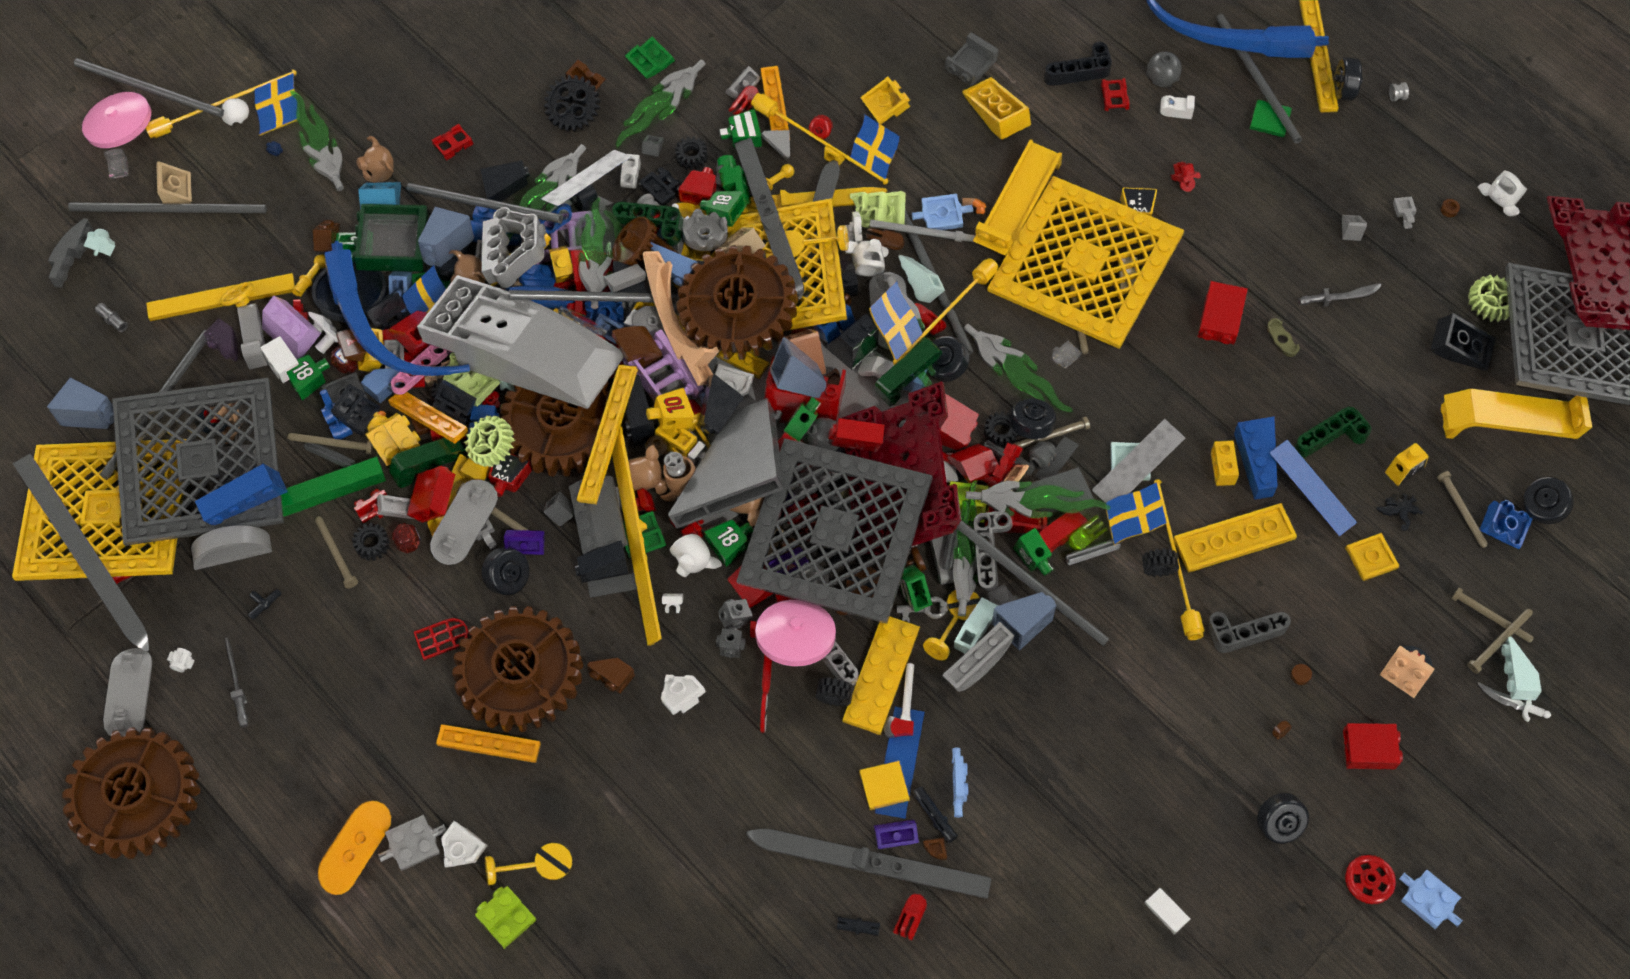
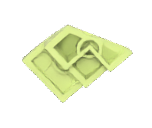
M882 191L850 194V198L856 206V212L860 213L862 227L882 229L869 227L870 219L905 224V192L885 193Z
M455 353L450 354V363L447 366H459ZM473 371L444 375L443 381L446 380L477 398L474 404L477 407L500 384L498 379Z

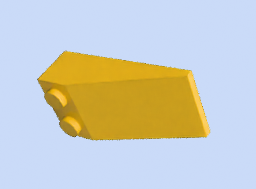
M992 77L962 91L964 97L990 130L1001 140L1031 125L1029 108Z

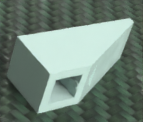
M898 256L901 261V267L908 276V282L914 289V295L919 301L931 303L945 291L938 275L910 257Z
M981 598L956 637L954 648L966 654L977 644L988 629L993 618L994 608L998 605Z
M1508 637L1501 650L1506 661L1504 671L1505 674H1508L1507 690L1511 694V699L1536 700L1541 693L1539 673L1512 637Z

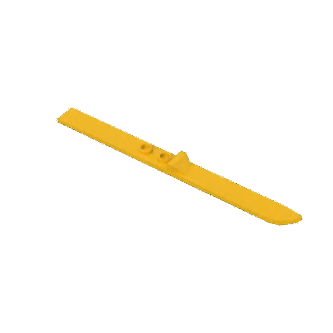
M877 187L835 190L832 198L833 207L855 205L854 201L850 198L851 193H875L882 191L886 193L887 189ZM780 190L779 195H772L776 208L813 202L816 191L789 194L785 190ZM750 197L751 203L747 204L741 215L758 212L753 197ZM685 202L676 203L684 219L687 216L690 218L694 210H701L698 205ZM701 210L704 215H707L706 211Z
M620 426L612 456L647 645L651 646L662 638L648 569L647 555L644 548V538L642 536V532L647 529V524L641 521L638 516L622 426Z

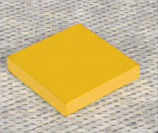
M1382 533L1349 544L1345 548L1363 581L1399 568V564Z
M899 761L860 770L870 810L910 800Z

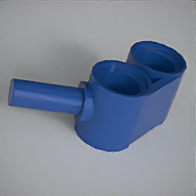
M562 203L552 211V213L559 214L560 210H567L569 212L568 216L563 217L562 223L554 222L552 227H547L544 224L546 220L539 219L540 223L545 226L546 233L551 234L571 220V206Z
M321 390L320 395L325 404L321 411L327 424H329V429L334 439L341 440L352 435V430L338 420L331 412L335 403L332 402L327 390Z

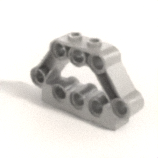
M501 207L495 211L493 219L483 221L481 272L489 284L498 282L502 288H508L529 268L544 258V247H546L544 235L546 234V229L535 214H524L511 211L508 207ZM506 232L520 234L524 241L510 255L506 247L509 244Z

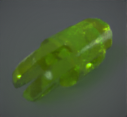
M1097 514L1070 535L1069 545L1071 548L1081 550L1108 530L1107 527H1104L1093 535L1104 524L1102 520L1088 528V526L1099 519Z

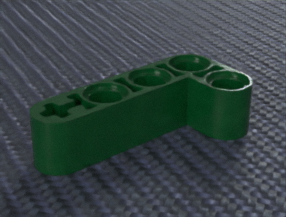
M618 202L612 208L615 218L621 224L629 223L637 218L636 216L639 213H642L639 217H646L657 228H661V235L667 244L675 246L681 240L684 218L676 207ZM670 233H674L673 236L668 237Z
M929 338L922 341L876 381L875 389L877 395L889 407L896 404L901 398V390L941 356L942 351Z
M1346 407L1300 435L1294 448L1305 458L1345 433L1354 443L1363 444L1371 432V425L1356 408Z
M443 438L402 451L393 456L390 474L399 488H405L413 482L415 474L456 461L460 454L465 456L467 454L466 447L461 439L457 443H453Z

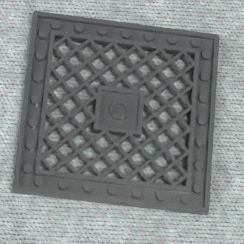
M1508 263L1505 270L1516 385L1630 405V365L1627 364L1630 362V352L1626 349L1627 347L1630 349V339L1624 335L1626 333L1630 336V330L1622 329L1620 331L1619 329L1586 327L1578 315L1571 313L1569 309L1576 313L1573 300L1567 296L1569 294L1572 297L1569 283L1574 282L1572 274ZM1532 288L1539 292V294L1537 295ZM1552 291L1557 297L1555 298V297H1554L1551 293H1549V292ZM1541 297H1544L1549 303H1546ZM1559 300H1562L1567 306L1565 307ZM1535 302L1541 308L1538 309L1533 303ZM1553 305L1558 310V312H1556L1551 306ZM1545 311L1550 316V318H1548L1543 312ZM1535 317H1537L1542 323L1540 324V323L1535 319ZM1555 320L1560 326L1558 327L1552 321ZM1544 326H1547L1552 332L1550 333ZM1606 330H1609L1614 336L1612 337ZM1538 331L1544 338H1541L1536 332ZM1554 335H1557L1562 341L1557 340ZM1617 338L1624 344L1623 346L1616 340ZM1548 340L1554 347H1550L1546 341ZM1610 344L1616 351H1613L1608 345ZM1538 346L1545 351L1544 354L1537 348ZM1555 350H1558L1564 356L1561 357ZM1574 353H1576V354H1577L1578 356H1580L1582 359L1579 360V359L1574 355ZM1619 353L1626 359L1625 361L1618 355ZM1548 355L1555 360L1554 363L1547 357ZM1592 356H1594V357H1595L1598 361H1600V362L1597 363V362L1592 358ZM1565 359H1568L1574 365L1571 366ZM1612 359L1618 366H1615L1610 360ZM1541 361L1547 368H1544L1538 362ZM1584 362H1586V363L1591 367V369H1589V368L1584 364ZM1558 364L1565 370L1564 372L1557 367ZM1604 365L1609 370V372H1607L1601 366ZM1575 368H1578L1583 373V375L1576 371ZM1622 368L1628 375L1626 376V375H1625L1622 371H1620L1619 369ZM1596 371L1601 376V378H1599L1593 372ZM1614 374L1620 381H1617L1611 375Z
M269 378L112 399L122 533L125 546L203 535L209 531L228 526L260 527L284 523L281 495L225 519L217 525L204 522L201 514H199L198 507L192 513L186 509L192 501L195 503V497L200 491L209 494L222 487L229 478L236 479L237 477L233 473L238 467L245 471L243 474L262 464L279 472ZM235 403L233 407L229 406L228 404ZM242 404L248 407L243 415L237 411ZM209 406H216L213 410L209 408ZM222 407L229 410L224 417L217 414ZM197 408L193 413L190 410H188ZM203 409L209 412V415L204 420L198 417ZM172 411H177L174 415L169 413ZM186 412L190 417L183 423L178 418ZM251 413L253 416V422L247 419ZM150 414H157L154 418L150 416ZM233 414L239 417V420L234 425L228 422ZM164 415H167L171 419L165 425L158 422ZM146 417L151 422L143 428L139 423ZM213 417L220 420L215 427L208 424ZM194 419L201 423L195 431L189 427ZM245 421L250 427L245 432H242L238 428ZM176 422L181 427L174 433L169 428ZM224 424L231 428L225 435L219 432ZM155 425L159 426L161 430L156 435L149 432ZM136 427L142 431L138 436L136 432ZM205 427L211 430L206 438L199 434ZM185 430H188L192 434L185 441L179 436ZM253 430L255 440L249 436L253 432ZM167 432L172 437L167 443H164L160 438ZM235 432L241 435L236 443L229 439ZM146 435L152 438L147 446L141 443V440ZM215 435L222 438L218 444L216 439H212ZM196 437L201 440L192 442ZM247 439L252 444L247 450H244L240 445ZM176 440H178L181 443L176 444L175 451L173 448H171V446ZM158 442L163 447L156 454L151 449ZM226 442L232 445L227 453L221 450V447ZM138 446H140L141 448H143V450L140 452L139 455H138ZM255 448H256V457H254L253 455H251V452H252ZM167 450L173 453L168 461L162 458ZM236 450H239L243 455L236 461L231 456ZM147 453L154 456L148 464L142 461ZM218 453L224 456L219 462ZM247 457L254 461L249 468L242 465ZM176 459L178 469L172 465L176 461ZM159 460L165 465L159 471H156L152 467ZM227 460L234 463L229 471L222 467ZM139 463L144 466L141 472L139 470ZM170 468L175 473L170 479H167L163 474ZM149 470L155 474L150 482L143 478ZM220 470L225 475L220 481H217L215 478L220 477ZM178 477L180 483L184 482L180 487L174 484V481ZM161 478L166 483L159 490L154 484ZM204 479L200 484L195 482V480ZM211 480L216 486L209 492L204 487ZM140 481L146 485L142 491ZM191 483L197 488L191 494H188L184 490ZM170 486L177 490L171 497L164 494ZM150 489L156 492V495L151 500L145 497ZM181 493L187 497L182 505L175 502ZM161 496L168 500L162 508L155 504ZM142 500L148 503L143 509ZM173 504L178 509L171 516L166 510ZM154 507L158 512L151 519L146 513ZM182 512L188 515L179 517ZM162 515H165L167 517V519L159 520V518Z
M784 439L780 451L784 490L765 496L736 582L744 586L887 624L933 479L932 475ZM810 466H811V467H815V468H819V469L816 470V471H814V472H812ZM807 467L810 474L800 479L797 472ZM828 471L838 474L831 477ZM825 472L828 479L818 483L816 476ZM794 474H795V476L797 477L798 481L792 483V480H793V477H794ZM847 476L854 477L855 479L849 482ZM844 477L846 484L837 488L834 481ZM813 479L816 485L807 490L803 483ZM865 480H866V481H870V482H874V483H873L872 485L868 486V485L866 484ZM862 481L865 488L856 493L852 486ZM831 483L835 490L825 495L822 488ZM801 485L804 492L794 496L791 490ZM883 485L890 486V487H893V488H891L890 490L886 491V489H885V487H884ZM880 486L884 493L874 498L871 491ZM850 488L853 495L843 499L840 493ZM819 490L822 497L813 501L810 494ZM899 491L902 498L893 502L890 495ZM789 492L792 498L786 501ZM868 493L871 500L862 504L859 497ZM838 495L841 501L831 506L828 499ZM807 496L810 503L801 508L797 501ZM887 497L890 504L881 509L877 502ZM856 499L859 506L850 511L846 504ZM826 501L828 507L821 506L819 512L816 506ZM795 503L798 510L788 514L785 508ZM903 503L899 514L896 507ZM875 504L878 511L868 515L865 509ZM844 506L847 512L837 509ZM814 508L816 515L807 519L804 512ZM893 509L897 516L887 520L884 513ZM783 510L786 516L780 519ZM863 511L866 517L859 521L860 517L856 513ZM801 514L804 521L795 526L791 519ZM881 515L884 523L875 527L871 520ZM789 521L792 528L782 532L779 526ZM816 521V525L813 531L810 524ZM869 522L872 529L863 534L859 527ZM897 522L895 530L893 531L890 525ZM808 526L811 532L801 537L798 530ZM888 527L891 534L881 539L878 531ZM777 528L780 534L774 537ZM857 529L860 536L853 539L855 531ZM795 532L799 539L789 544L785 537ZM875 533L878 541L869 545L865 538ZM811 538L810 543L814 546L807 549L804 542ZM783 539L786 546L776 550L773 544ZM863 540L866 547L857 552L853 545ZM891 540L889 549H887L884 543ZM802 544L805 551L795 555L792 548ZM882 545L885 552L876 557L872 550ZM771 546L774 552L768 555ZM823 547L832 549V551L826 554ZM851 547L854 554L844 558L841 552L848 554ZM820 548L823 556L813 560L810 553ZM789 550L793 557L783 562L779 555ZM870 552L873 559L863 564L860 556ZM839 554L842 560L832 565L829 558ZM808 555L811 562L801 567L798 560ZM777 557L780 564L770 568L767 562ZM857 558L860 566L851 570L847 563ZM885 558V562L882 568L878 561ZM826 560L830 567L820 572L817 564ZM796 562L799 569L789 574L786 566ZM876 563L879 571L869 575L866 568ZM845 565L848 572L838 577L835 570ZM814 567L818 574L807 578L804 571ZM783 568L786 575L777 573V571ZM864 570L867 577L857 582L854 574ZM833 572L836 579L826 584L823 576ZM802 573L805 580L796 578L795 576ZM852 577L855 584L845 589L841 581ZM879 577V581L876 587V585L873 582V579ZM820 578L824 585L814 583V581ZM870 581L874 589L864 594L860 586ZM839 583L842 590L833 588L832 586ZM858 588L861 595L852 593L851 591Z

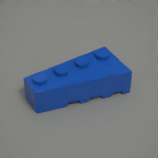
M1275 416L1238 422L1234 436L1254 500L1273 497L1277 489V465L1270 452L1276 448Z
M262 464L196 500L195 503L203 521L211 525H217L225 519L288 491L279 472Z

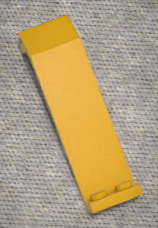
M1029 140L985 224L978 222L973 242L1003 255L1009 252L1040 199L1054 170H1059L1062 164L1061 152H1054L1034 143L1033 140Z
M1467 389L1444 395L1445 402L1441 404V413L1443 414L1444 421L1443 429L1445 430L1446 438L1450 439L1456 437L1462 430L1474 426L1572 439L1580 438L1592 428L1587 397L1575 396L1570 401Z

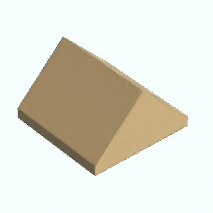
M158 161L156 163L157 193L162 203H191V172Z

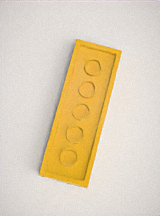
M1282 503L1176 535L1173 539L1189 573L1295 540L1297 535Z
M890 616L887 624L879 622L854 688L851 704L847 707L843 717L844 723L881 735L920 626Z

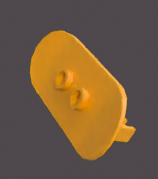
M368 801L358 806L324 855L319 865L318 879L321 887L326 892L332 895H341L349 891L391 825L390 811L383 803Z

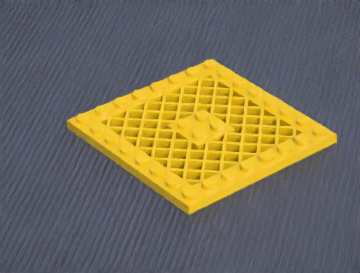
M1053 176L990 282L987 291L1120 349L1180 242L1184 230ZM1069 205L1070 210L1061 211L1060 207ZM1085 212L1087 217L1078 219L1077 214ZM1073 215V221H1065L1064 217ZM1061 219L1062 224L1053 225L1052 221ZM1101 219L1103 224L1095 226L1093 221ZM1089 222L1091 227L1082 229L1081 224ZM1047 223H1049L1050 227L1045 229ZM1117 225L1119 231L1111 233L1109 228ZM1077 226L1079 231L1070 233L1069 228ZM1065 229V235H1057L1056 231ZM1105 229L1107 234L1099 236L1097 231ZM1093 232L1095 238L1087 240L1085 235ZM1134 232L1135 238L1127 239L1126 234ZM1053 233L1054 238L1045 239L1044 235ZM1081 236L1082 239L1077 238L1076 242L1074 243L1072 238ZM1122 236L1123 241L1115 243L1113 238ZM1039 237H1041V240H1042V241L1036 243V242L1038 241ZM1150 239L1152 245L1144 247L1142 241ZM1069 240L1070 245L1062 247L1060 242ZM1110 240L1111 245L1103 247L1101 242ZM1138 243L1140 248L1132 250L1130 245ZM1057 244V249L1049 250L1048 245ZM1126 246L1128 252L1119 254L1118 248ZM1045 248L1046 252L1037 254L1036 249ZM1114 250L1115 255L1110 257V251ZM1152 250L1150 256L1148 257L1147 252ZM1031 251H1032V252H1033V254H1034V255H1033V256H1030V257H1028V256H1029V254H1030V253H1031ZM1070 251L1066 257L1064 252ZM1142 253L1144 259L1136 261L1134 255ZM1061 254L1062 259L1053 260L1052 256ZM1048 257L1050 263L1042 265L1040 259ZM1130 257L1132 262L1124 264L1122 259ZM1118 260L1120 266L1111 268L1110 262ZM1033 261L1037 262L1038 266L1029 268L1027 264ZM1106 264L1107 270L1102 271L1103 267ZM1024 265L1026 270L1020 271L1022 266ZM1062 265L1061 270L1063 271L1058 272L1056 266ZM1144 265L1140 271L1139 266ZM1053 268L1054 273L1045 275L1044 270ZM1135 268L1136 273L1128 275L1126 270ZM1040 271L1042 277L1033 279L1032 273ZM1122 271L1124 277L1116 279L1114 273ZM1028 275L1029 280L1021 283L1019 277ZM1069 275V281H1061L1060 277ZM1110 275L1112 280L1103 282L1102 277ZM1057 279L1058 284L1050 286L1048 281ZM1098 279L1099 284L1093 286L1090 285V282L1094 284L1095 281ZM1136 279V281L1134 282V284H1133V286H1132V283H1131L1130 280ZM1044 282L1046 287L1037 290L1035 284ZM1127 282V288H1119L1118 284ZM1086 283V288L1078 289L1077 284ZM1073 285L1075 291L1066 293L1064 288ZM1114 285L1116 291L1107 293L1106 287ZM1061 289L1062 295L1054 297L1052 291ZM1102 289L1103 295L1095 297L1093 291ZM1090 293V299H1082V294ZM1128 293L1127 297L1124 300L1122 295ZM1077 296L1079 302L1070 304L1069 298ZM1118 296L1120 302L1112 304L1110 298ZM1106 300L1108 305L1099 308L1098 302ZM1094 303L1095 309L1087 311L1085 306ZM1120 308L1116 314L1114 309ZM1103 312H1111V317L1103 318Z
M832 199L777 208L784 231L792 227L795 231L804 234L805 240L809 238L837 237ZM759 212L740 215L732 227L727 226V239L742 227H749L755 229L761 240H768ZM807 223L812 225L809 230L804 228ZM769 241L762 248L767 253L766 258L773 255ZM838 242L805 244V250L798 254L795 261L801 278L804 276L809 278L803 284L804 290L809 291L810 295L807 298L802 296L799 299L802 303L799 307L796 306L797 315L792 319L793 326L791 329L847 320ZM692 249L694 259L703 260L702 256L705 254L710 255L712 258L716 257L715 251L711 253V251ZM811 252L816 254L812 259L807 257ZM802 261L807 263L804 268L799 266ZM812 267H815L817 270L813 274L809 272ZM814 281L819 283L815 289L811 287ZM816 296L821 298L817 304L812 301Z
M151 440L141 441V443L147 446ZM176 440L172 444L171 448H173L176 451V444H179L181 442ZM116 442L36 445L34 460L63 504L70 508L68 511L71 516L74 514L78 516L74 520L77 525L80 524L82 526L80 529L85 535L91 529L95 532L86 539L96 554L99 555L98 557L111 577L173 574L178 538L155 541V544L148 542L151 547L144 553L140 549L147 543L130 545L132 548L125 553L121 551L125 547L123 540L117 545L112 543L119 536L123 539L119 485L115 488L112 486L118 480V472L114 470V475L106 480L100 476L101 471L97 472L95 469L102 464L106 466L107 462L116 452ZM157 442L151 450L157 454L163 446ZM138 446V455L143 450L140 446ZM167 450L162 458L168 461L173 453ZM147 453L142 461L148 464L149 462L145 460L151 461L154 456ZM176 459V461L172 465L178 469ZM165 464L160 466L156 471H159ZM84 465L86 468L78 473L76 470ZM65 466L67 469L59 474L57 470ZM169 468L165 472L164 477L170 479L175 471ZM92 472L94 476L86 481L84 478ZM73 473L75 477L67 482L65 478ZM151 473L148 477L144 479L150 482V480L155 476V474ZM179 477L174 481V484L178 487L184 483H180ZM161 478L159 479L161 481L154 485L159 490L166 483ZM80 481L84 483L77 489L73 487ZM102 481L103 483L96 489L93 487L96 482ZM63 482L64 485L58 490L54 488L57 484ZM140 482L142 490L146 485L143 482ZM170 486L164 494L171 497L177 490ZM28 488L12 578L15 581L87 578L71 552L66 556L62 554L68 548L64 542L57 548L54 546L62 538L52 523L48 521L49 518ZM70 489L72 493L64 498L62 495ZM150 489L145 497L149 499L156 492ZM182 493L175 500V502H177L180 505H182L183 502ZM161 496L155 504L157 506L160 505V508H162L168 500ZM79 497L81 500L73 506L71 502ZM172 504L166 512L172 516L178 508ZM152 507V508L146 513V515H147L148 513H150L152 510H153L155 513H157L158 510H156L154 507ZM162 515L159 518V520L167 519V517L165 515ZM112 528L115 532L106 537L104 534ZM52 531L56 533L49 540L45 538ZM101 537L103 541L95 546L93 542ZM109 545L112 549L103 554L101 551ZM51 548L53 551L45 557L42 553Z

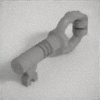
M934 596L931 597V601L940 603V613H931L930 606L917 611L924 612L932 619H938L948 612V604L942 598ZM897 605V613H902L903 616L902 621L907 620L910 623L909 613H914L911 606Z

